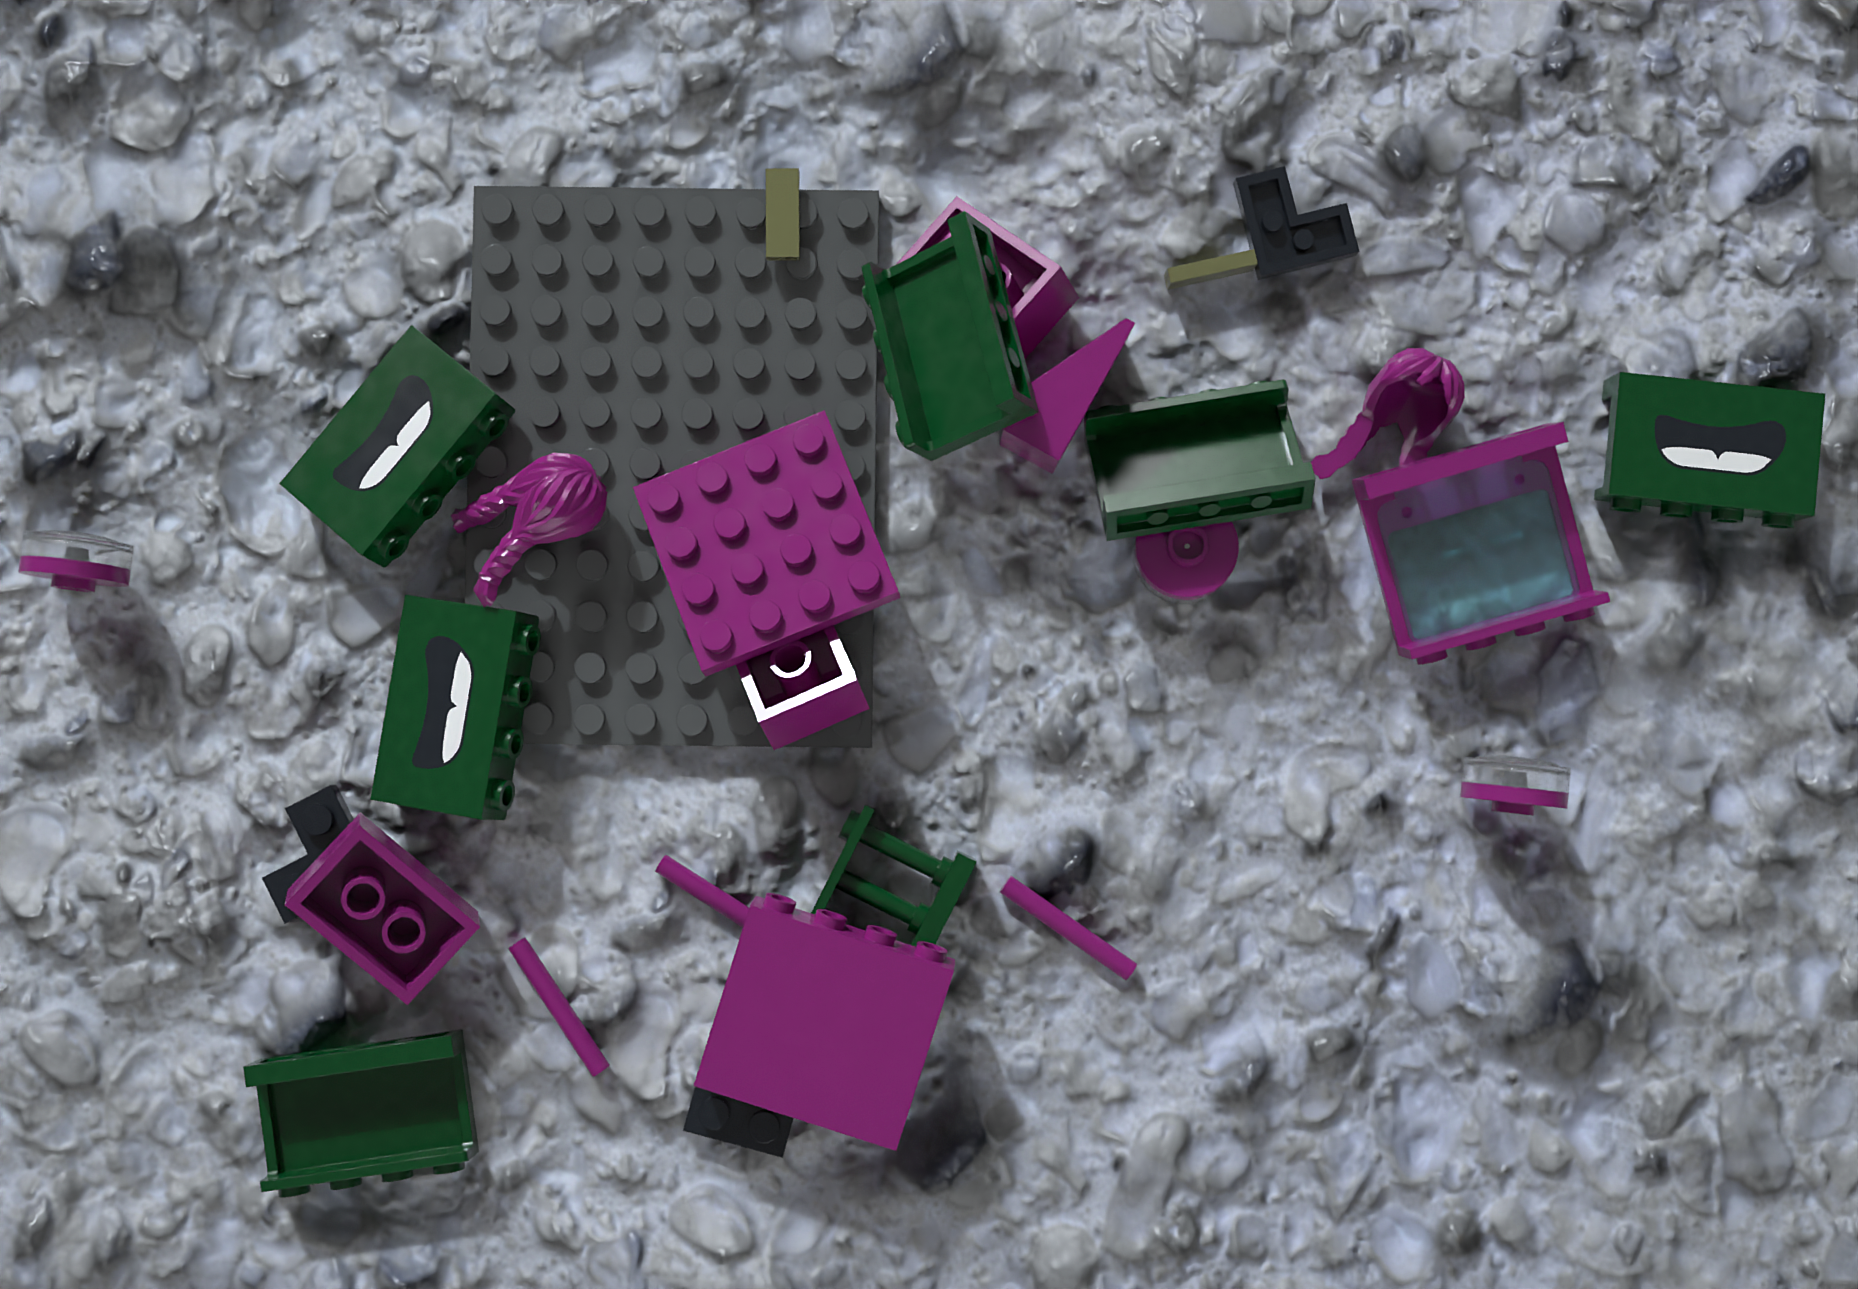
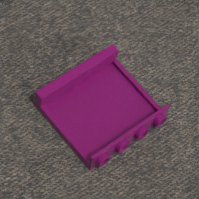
M766 893L765 898L755 896L745 919L693 1086L896 1151L954 973L955 959L946 957L948 951L933 943L918 941L915 947L896 941L897 934L883 927L867 925L865 931L846 925L847 918L833 911L817 909L816 913L812 914L796 909V901L783 895Z

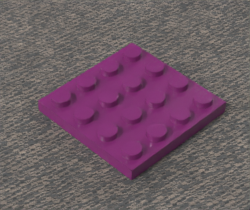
M825 410L633 487L700 669L705 677L901 598Z

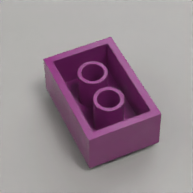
M361 812L292 884L287 891L285 906L406 1005L418 995L480 928L479 914L474 907Z

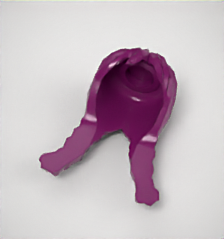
M1407 348L1395 354L1386 362L1369 384L1362 411L1356 415L1354 423L1347 427L1344 436L1338 439L1336 448L1328 454L1318 455L1312 459L1311 464L1314 474L1319 479L1330 477L1338 468H1342L1345 464L1355 459L1358 452L1364 448L1368 440L1376 435L1380 427H1386L1396 422L1404 438L1399 457V466L1427 458V452L1433 446L1434 440L1457 416L1465 398V384L1456 366L1450 360L1442 358L1424 348Z
M552 453L540 457L504 485L497 486L492 492L481 495L477 501L471 502L463 509L455 508V511L450 515L454 523L453 527L459 534L466 531L469 527L484 525L490 522L509 506L517 507L512 530L501 539L500 545L491 553L490 558H488L481 569L482 572H479V579L473 588L483 607L491 606L494 603L502 578L511 571L512 566L527 549L536 544L576 538L592 531L601 521L606 510L607 487L601 482L602 478L596 474V470L584 458L568 453Z

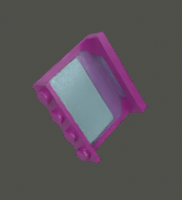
M1564 422L1542 424L1351 480L1399 656L1412 660L1416 659L1418 665L1437 662L1448 657L1447 649L1464 644L1466 650L1485 648L1497 643L1495 635L1514 630L1515 636L1540 632L1546 629L1544 621L1563 616L1564 622L1585 619L1595 615V606L1610 602L1608 592L1593 590L1556 445L1569 442Z

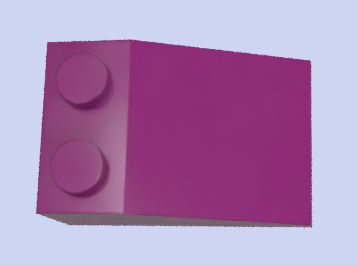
M956 196L897 264L951 237L947 220L964 211L990 229L1022 351L1026 359L1080 297L1060 265Z
M1125 318L1032 381L1031 384L1039 412L1001 429L1003 433L1000 446L1053 474L1084 419L1085 413L1089 410L1124 347L1135 322Z
M834 625L736 664L758 722L774 750L870 709Z

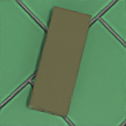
M799 168L765 169L767 261H800Z
M1252 249L1167 268L1164 274L1166 288L1170 290L1251 272L1255 269L1258 262L1255 250Z

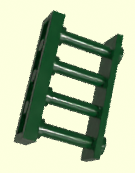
M866 804L861 814L851 810L838 836L847 842L811 913L815 914L817 909H825L836 888L908 924L907 930L915 934L910 945L916 947L918 941L936 944L977 862L976 859L957 850L953 860L945 856L940 860L868 824L875 808ZM860 842L931 878L930 884L938 887V890L930 906L920 902L919 906H916L845 870L858 843Z

